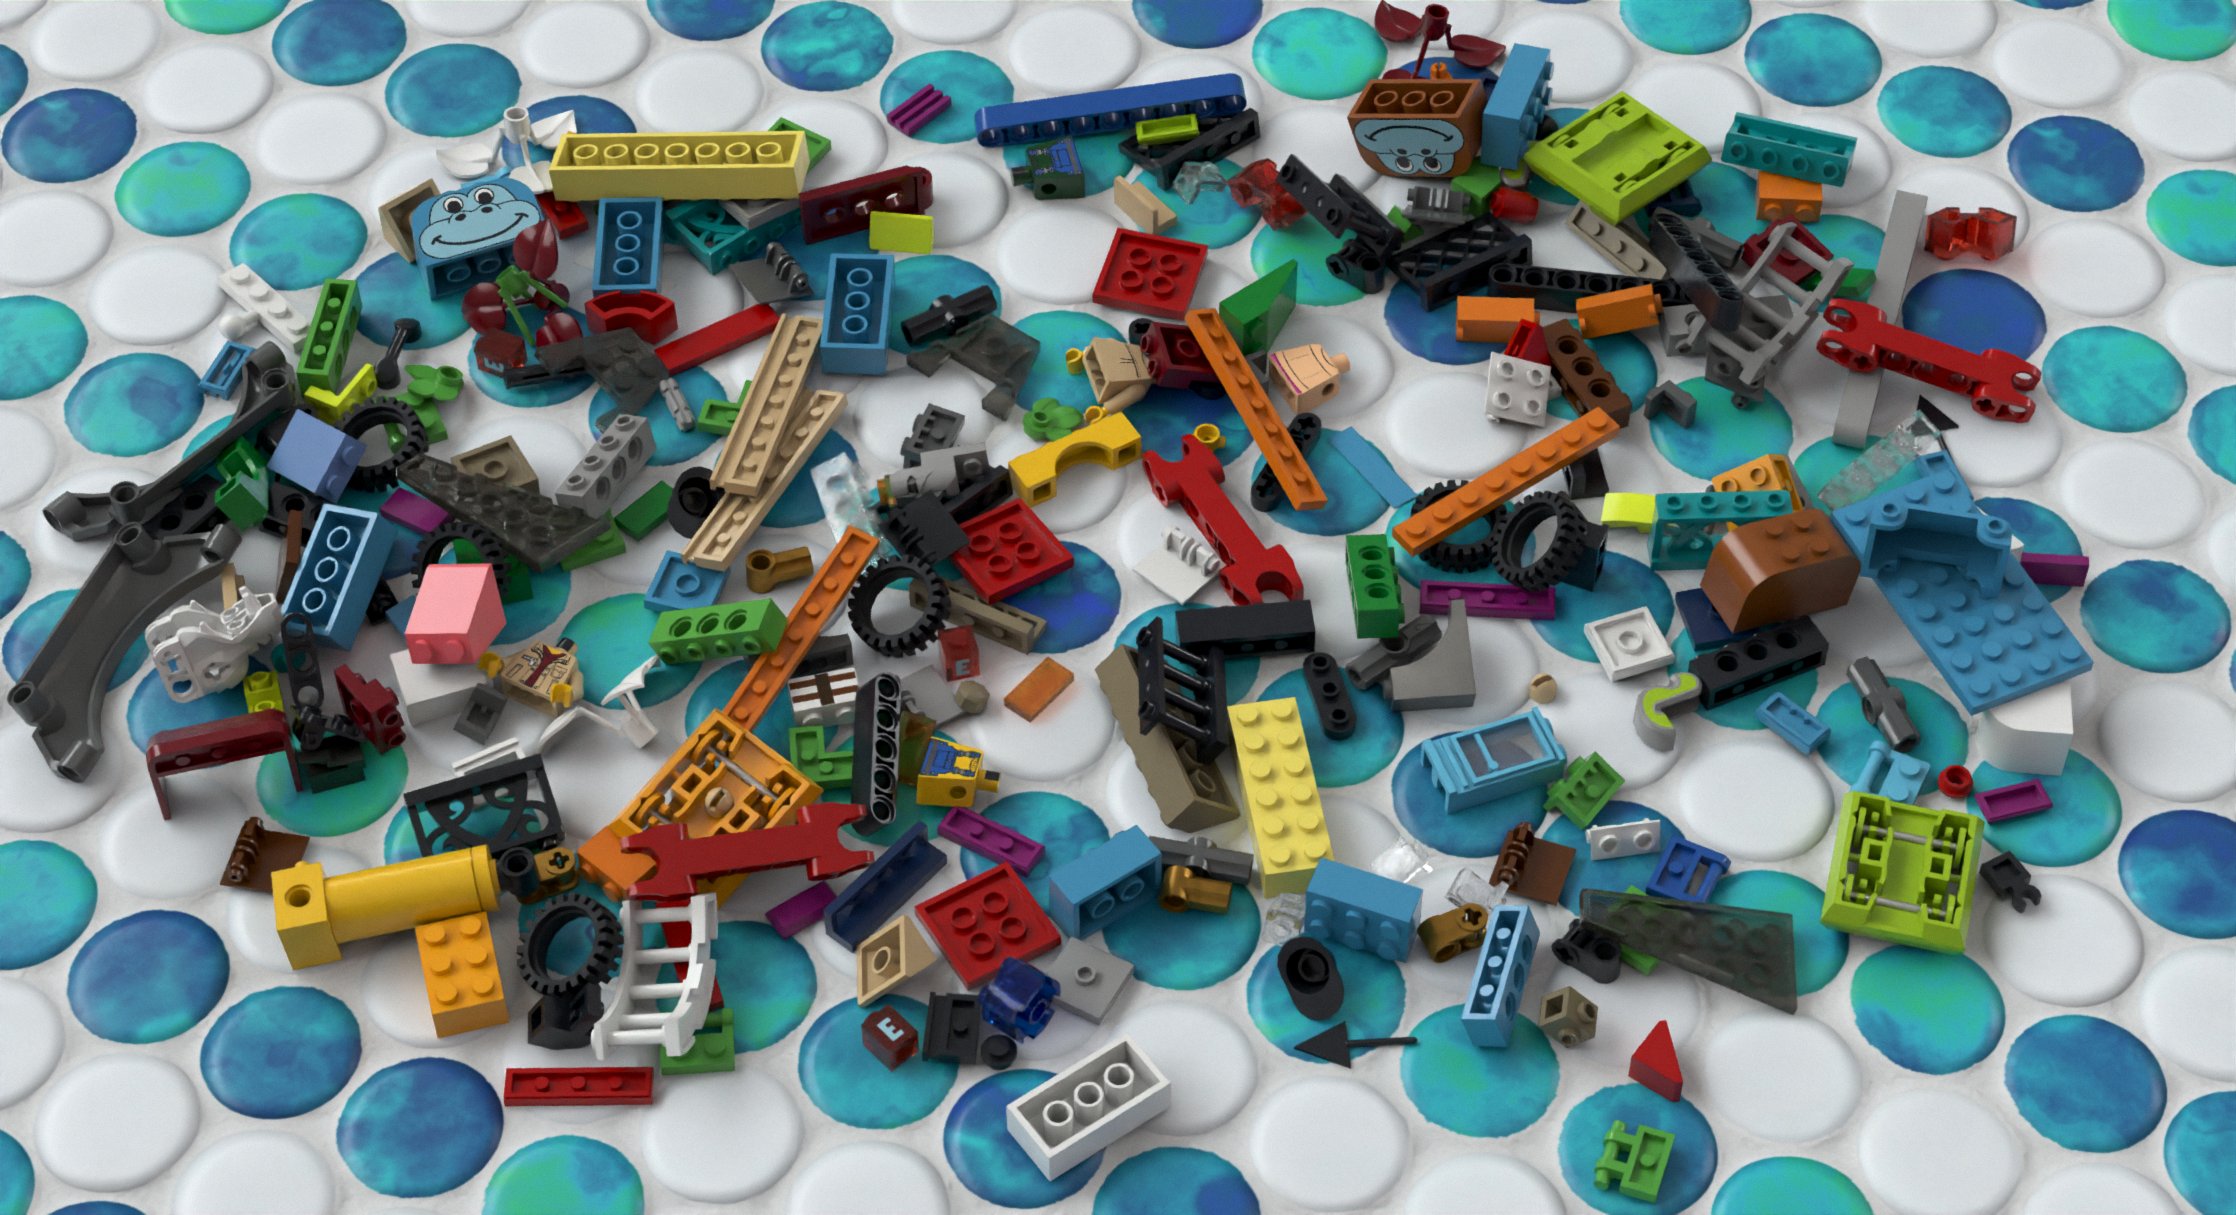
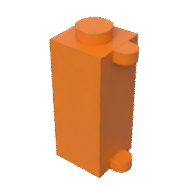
M1652 284L1576 299V310L1583 340L1658 325V313L1664 312L1660 293L1654 294Z
M1457 296L1456 341L1509 343L1521 318L1540 325V312H1534V299Z

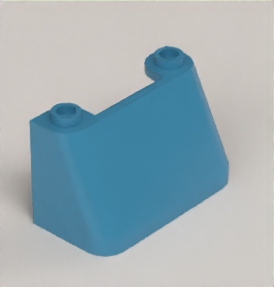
M1893 500L1880 501L1874 505L1868 523L1860 577L1877 579L1879 570L1889 565V568L1896 569L1898 556L1966 567L1965 580L1972 581L1973 578L1978 581L1981 586V596L1998 599L2011 548L2012 527L2004 519L1994 516Z

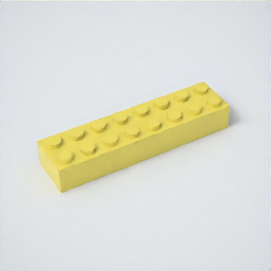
M805 131L562 134L549 168V174L556 201H600V198L663 197V201L671 199H689L692 201L700 199L759 200L762 198L788 200L799 198V193H801L810 164Z

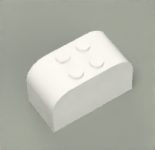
M2070 679L1973 716L1970 715V728H1975L1976 746L1982 758L1993 767L2007 772L2061 776L2073 737Z

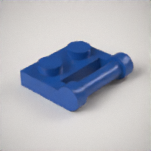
M1672 835L1646 886L1645 893L1656 900L1685 910L1694 919H1704L1709 910L1708 902L1721 875L1727 873L1731 861L1724 854ZM1701 863L1708 866L1709 869L1696 896L1686 893Z

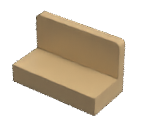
M1120 175L1114 178V203L1148 234L1159 235L1177 225V215L1142 183L1137 181L1130 185Z

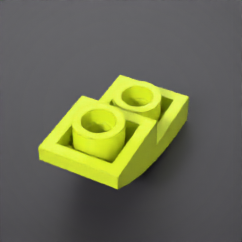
M1606 493L1601 517L1602 524L1609 525V528L1637 526L1640 533H1650L1655 496L1637 493Z
M276 670L271 672L260 671L243 678L244 693L249 713L259 712L268 708L281 710L285 713Z

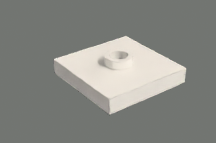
M1647 606L1584 625V633L1611 682L1674 663L1675 655Z

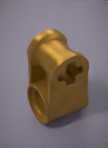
M557 847L534 855L541 877L540 885L532 894L516 896V899L521 904L529 905L537 903L542 899L574 890L580 882V873L575 867L576 859L573 852L568 848ZM557 857H560L561 864H558ZM565 875L567 878V883H564L563 876Z
M1464 904L1444 914L1426 919L1418 926L1417 934L1433 962L1443 963L1457 955L1483 945L1487 933L1485 927L1488 921V914L1478 904Z

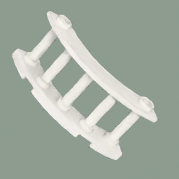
M716 892L692 896L691 903L686 907L642 909V901H622L623 907L620 909L619 918L623 928L624 944L619 979L608 1010L599 1021L594 1023V1029L591 1033V1045L593 1050L596 1051L597 1060H605L610 1057L619 1046L662 1044L666 1047L667 1057L681 1056L694 1045L696 1039L692 1035L695 1030L703 1028L714 986L716 960L710 959L711 940H717L718 937ZM689 921L692 924V939L688 947L643 950V924ZM689 962L687 978L683 980V983L639 985L642 964ZM681 997L673 1012L633 1015L636 1000ZM630 1029H648V1030H630Z

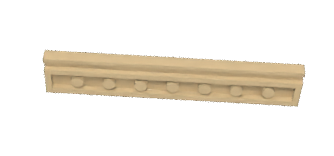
M786 313L781 314L710 477L711 490H715L716 487H722L725 489V492L757 497L820 348L823 319L796 315L795 318H788Z
M808 387L803 389L757 497L726 492L681 552L683 564L688 565L689 562H694L697 567L723 572L727 570L846 408L848 400L845 393L821 389L811 392Z

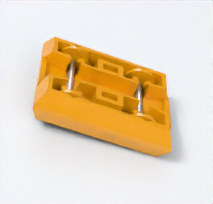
M715 708L608 825V829L620 838L643 832L642 829L646 826L648 827L644 831L657 826V824L685 823L687 824L689 839L794 825L798 821L796 810L812 805L824 792V789L747 729L742 728L719 709ZM715 760L720 763L717 768H715ZM705 762V764L700 769L697 767ZM721 787L726 789L733 797L734 807L724 818H714L706 811L705 797L713 788ZM671 788L672 800L666 805L664 803V795ZM718 796V798L712 804L714 808H716L718 802L723 796ZM645 855L647 858L655 862L650 856ZM751 873L697 880L698 894L716 892L718 911Z

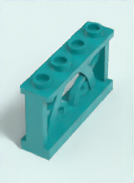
M1736 112L1734 122L1725 137L1721 161L1843 187L1852 166L1858 138Z
M688 199L665 213L668 236L675 242L678 240L708 268L712 275H716L722 270L729 268L730 264H734L749 254H753L759 248L778 239L794 227L801 225L800 207L751 230H748L743 225H723L726 220L727 211L718 204L717 199H700L697 201ZM696 231L701 233V235L697 238L692 232ZM710 237H714V247L709 249L705 243Z
M1788 490L1656 494L1651 532L1647 542L1651 571L1706 569L1714 547L1725 535H1708L1701 531L1702 528L1714 522H1732L1740 527L1748 523L1793 513L1790 492ZM1676 523L1679 527H1674L1669 524ZM1663 532L1672 536H1663Z

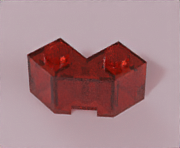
M1266 158L1250 163L1228 179L1226 183L1230 188L1233 199L1239 203L1241 208L1258 204L1265 222L1271 226L1272 230L1290 226L1308 213V211L1275 180L1279 174L1276 170L1277 164Z
M1959 207L1943 208L1928 215L1924 251L1935 254L1941 260H1953L1967 251L1981 255V258L1984 260H1998L2000 257L2013 252L2017 216L1991 207H1979L1978 213H1960Z

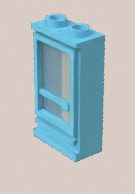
M1537 706L1533 707L1532 711L1437 740H1423L1420 758L1423 767L1432 764V782L1434 787L1439 788L1443 786L1446 791L1445 811L1447 814L1555 782L1560 778L1563 779L1564 764H1567L1568 761L1565 748L1562 744H1557L1553 737V728L1549 719L1543 718Z

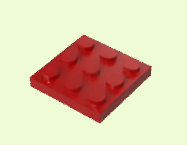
M1117 228L1092 294L1093 303L1185 321L1184 318L1190 307L1208 256V245Z
M1021 498L959 524L971 542L948 557L988 605L1074 567V557Z
M1008 861L914 906L916 917L968 991L1061 945V935Z

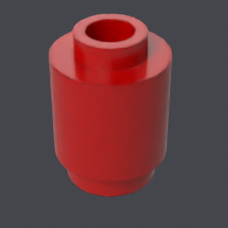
M1501 187L1492 194L1490 199V209L1493 210V215L1497 218L1521 224L1525 222L1531 223L1538 212V199L1533 198L1530 193Z

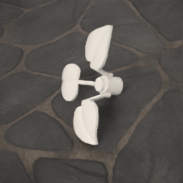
M520 106L510 107L504 111V125L499 126V135L493 152L483 144L470 143L446 150L436 149V155L442 167L452 175L460 178L479 177L488 172V164L496 161L504 136L506 135L511 143L521 144L526 166L517 167L512 170L509 178L526 184L533 194L553 191L549 174L551 162L540 161L532 165L526 141L528 140L534 145L541 144L546 149H557L562 134H567L568 131L577 134L574 111L563 112L530 125L527 109Z
M655 655L646 660L640 667L628 674L619 685L613 688L600 703L604 706L610 700L618 697L627 710L618 720L622 725L621 727L583 707L575 706L555 719L546 728L537 744L535 753L539 754L544 743L551 736L565 727L571 720L580 716H586L614 731L620 738L627 735L638 749L643 747L659 730L641 709L633 694V690L645 687V674L651 668L661 667V658ZM624 693H626V695H627V697L629 698L631 704L629 703V701L627 700V698L624 696Z

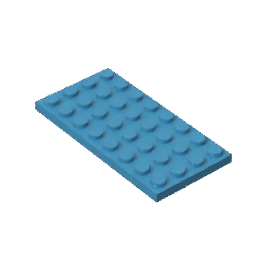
M1947 469L1831 511L1830 520L1861 563L1870 516L1874 505L1880 501L1893 500L1983 514L1950 470ZM2011 551L2009 552L1998 599L1981 596V586L1978 581L1973 578L1972 581L1965 580L1966 567L1898 556L1896 569L1889 568V565L1884 566L1879 570L1877 579H1873L1971 716L2092 670L2093 660Z

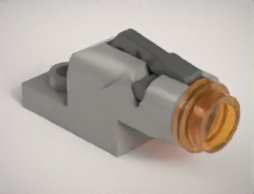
M985 442L920 453L921 466L898 470L893 474L884 475L883 479H877L881 506L889 504L890 507H905L929 490H932L939 500L945 497L957 496L960 493L958 480L985 476L990 472Z

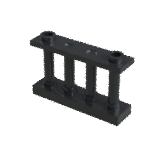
M1290 154L1275 179L1338 239L1341 238L1346 228L1350 229L1380 257L1389 260L1405 235L1392 220L1344 176L1335 173L1330 183L1324 182L1294 154Z
M1156 616L1148 626L1141 628L1136 638V644L1138 645V717L1140 718V734L1146 736L1158 723L1194 739L1197 745V761L1209 766L1229 746L1224 649L1212 644L1204 654L1196 655L1163 639V620ZM1164 654L1192 667L1194 676L1165 663ZM1164 678L1193 691L1195 701L1165 687ZM1165 702L1194 715L1196 725L1166 711Z

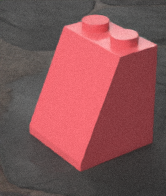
M492 563L429 564L405 631L412 664H475L507 624Z

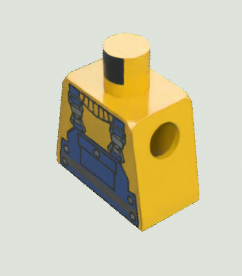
M931 737L918 775L916 804L971 807L974 805L978 790L998 793L1001 772L982 769L984 753L981 750L937 737Z

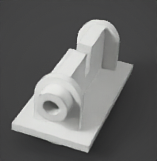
M1644 818L1643 821L1624 823L1622 825L1602 827L1592 825V829H1588L1585 832L1587 843H1591L1592 861L1660 851V820L1650 821L1648 818Z

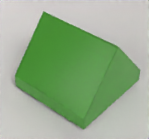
M1394 205L1387 217L1405 233V241L1401 244L1424 235L1421 227L1418 224L1410 223L1409 218H1403L1404 210Z

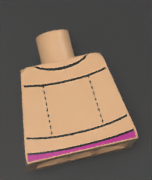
M1317 343L1269 354V377L1296 416L1306 413L1335 397L1339 393L1340 374L1350 371V362L1344 353L1329 358L1322 346Z

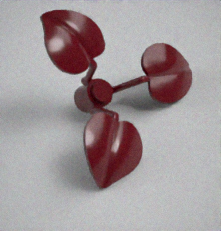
M1384 0L1380 2L1375 13V29L1382 38L1388 41L1401 43L1407 38L1414 40L1422 33L1424 37L1413 73L1404 69H1392L1387 71L1382 79H1426L1418 76L1429 41H1438L1444 33L1448 49L1454 51V59L1460 64L1471 68L1481 69L1490 66L1505 52L1506 46L1467 34L1451 37L1452 25L1447 24L1449 11L1446 7L1439 4L1428 5L1421 19L1408 11L1388 4Z
M546 219L525 228L516 236L513 243V256L520 269L530 271L529 276L531 279L544 284V287L568 304L570 300L568 288L562 283H556L555 280H547L557 269L558 246L551 220ZM490 282L479 283L468 290L463 298L461 307L464 319L476 332L484 336L500 333L507 323V314L504 308H508V306L498 294L501 288ZM536 290L534 297L513 300L516 306L535 303L543 311L550 310L544 317L546 325L539 328L536 332L538 350L546 360L554 362L563 360L565 356H570L571 359L585 357L580 325L572 315L560 313L561 306L538 290Z

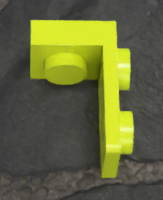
M366 363L339 396H336L329 390H321L311 385L304 393L306 404L313 406L317 410L318 419L331 425H334L337 420L344 422L341 415L346 410L352 414L355 412L352 408L353 405L359 403L361 406L364 400L374 394L377 387L374 367Z

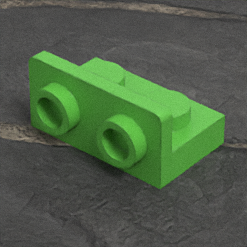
M1596 751L1585 759L1581 756L1577 757L1568 766L1566 771L1569 773V776L1565 780L1560 778L1547 791L1550 798L1543 805L1547 811L1557 806L1580 830L1593 820L1625 782Z

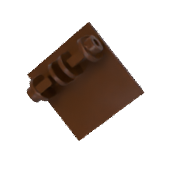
M250 817L241 828L220 885L273 893L271 872L294 868L296 863L302 861L310 837L265 830L262 819Z
M1521 822L1520 825L1514 828V831L1508 830L1488 886L1556 906L1576 849L1536 838L1533 826L1528 822Z

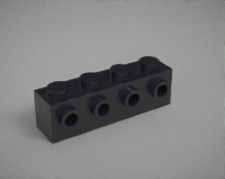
M1289 600L1286 602L1255 603L1251 605L1221 606L1204 609L1191 608L1175 611L1177 645L1196 655L1204 654L1212 644L1224 649L1225 660L1315 652L1316 630L1310 600Z

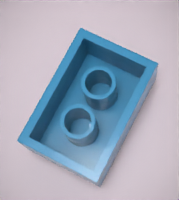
M1135 825L1126 831L1116 833L1111 840L1099 847L1088 849L1080 858L1068 865L1059 866L1048 876L1051 919L1068 939L1072 936L1083 941L1160 894L1162 853L1138 825Z
M1321 857L1306 890L1304 931L1311 933L1317 938H1327L1343 943L1352 949H1362L1378 954L1387 960H1397L1406 963L1417 937V928L1420 925L1423 889Z

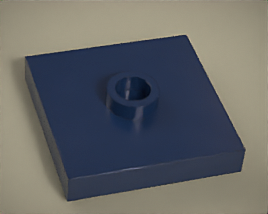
M1702 588L1676 592L1675 601L1694 651L1723 647L1731 642H1739L1750 638L1760 631L1759 627L1732 634Z

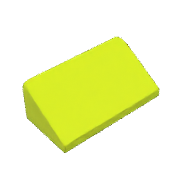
M871 211L870 249L918 254L931 253L934 242L933 216Z

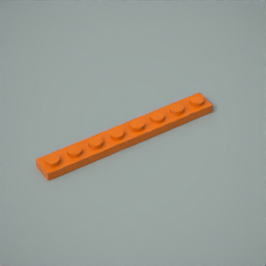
M1216 308L1189 310L1184 318L1295 510L1323 509L1328 501L1326 495Z
M1598 406L1393 527L1392 537L1414 557L1618 436L1620 426Z
M851 525L848 527L787 616L788 622L776 652L762 653L723 709L722 712L742 728L747 729L751 733L754 732L879 548V539Z

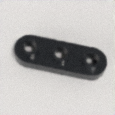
M1317 652L1310 654L1303 662V678L1322 732L1332 740H1346L1355 732L1356 715L1336 660L1327 653Z

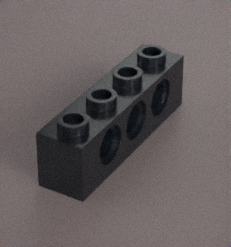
M204 473L196 481L189 484L187 489L173 501L168 502L160 512L141 526L153 540L160 541L167 536L212 532L217 524L225 525L231 520L215 505V491L224 484L211 475Z
M274 482L268 490V515L258 525V528L261 532L283 539L290 510L302 511L301 546L306 548L324 503L336 506L341 505L332 503L321 496L304 493L293 486H285Z
M1807 615L1796 620H1788L1781 626L1768 631H1759L1745 640L1731 642L1714 652L1700 654L1693 660H1690L1688 672L1701 679L1702 690L1699 698L1701 704L1708 711L1825 665L1829 643Z

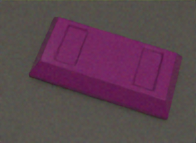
M2040 779L1974 794V798L1988 824L2053 808V804Z
M823 880L765 913V916L783 940L823 919V910L838 896L829 884Z

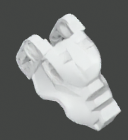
M242 586L239 588L243 599L236 602L231 608L225 610L220 615L204 608L195 600H191L190 605H183L172 610L170 615L154 621L147 627L145 631L146 643L172 700L178 703H187L213 692L219 694L226 688H234L243 680L249 668L248 654L259 650L257 642L266 645L271 640L270 634L277 636L281 632L280 623L283 615L273 593L253 595L246 586ZM160 630L164 634H168L166 641L161 643L159 640H154L156 632ZM172 659L175 660L179 669L173 673L168 664V661ZM188 679L192 682L191 688L187 692L177 693L173 690L175 682H183Z

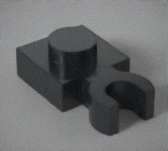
M2010 850L1981 864L1980 875L2000 898L2009 894L2012 897V906L2017 912L2023 913L2025 911L2027 903L2022 898L2030 899L2035 906L2039 905L2042 897L2040 891L2035 886L2029 885L2031 874Z

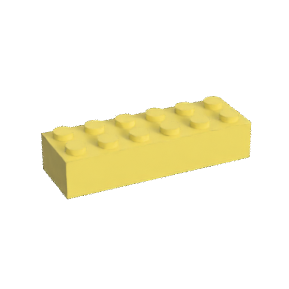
M1291 697L1227 706L1229 745L1264 899L1305 894L1320 858L1322 857L1334 862L1335 860L1296 698Z

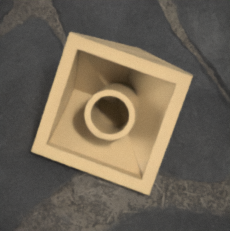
M432 178L394 196L378 207L384 239L408 263L416 260L411 228L412 215L422 202L441 195Z
M902 915L857 945V1001L859 1007L865 1008L937 960L909 916Z

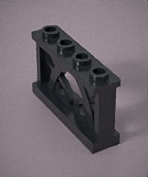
M540 753L403 794L406 810L422 858L434 855L432 852L433 844L444 833H447L450 837L444 841L443 851L449 846L456 848V850L466 849L467 846L472 848L487 844L492 859L500 860L503 853L514 847H524L530 851L537 848L540 851H548L558 847L560 841L565 840V830ZM537 778L544 802L527 800L528 780ZM506 788L508 795L505 796V799L514 798V801L498 800L495 797V792L498 789ZM481 794L493 807L511 810L504 825L492 839L473 834L459 826L472 812L473 797ZM455 802L462 803L464 805L462 813L456 818L450 819L449 817L457 813V811L450 809V804ZM525 809H537L547 816L548 824L544 830L532 833L526 829L529 822L538 823V820L533 815L523 814ZM424 811H428L429 815L439 826L427 838L418 814ZM516 831V833H517V835L519 836V838L510 840V838L513 836L514 832Z

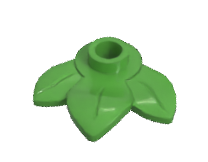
M407 365L404 368L415 379L408 385L407 391L416 397L429 398L434 396L440 402H449L455 400L458 397V392L463 389V374L454 367L440 366L438 369H435L428 365Z
M1048 397L1037 400L1033 404L1032 411L1024 415L1022 424L1024 432L1029 437L1038 440L1048 438L1054 442L1071 434V429L1080 425L1084 416L1077 409L1070 406H1060L1057 399Z

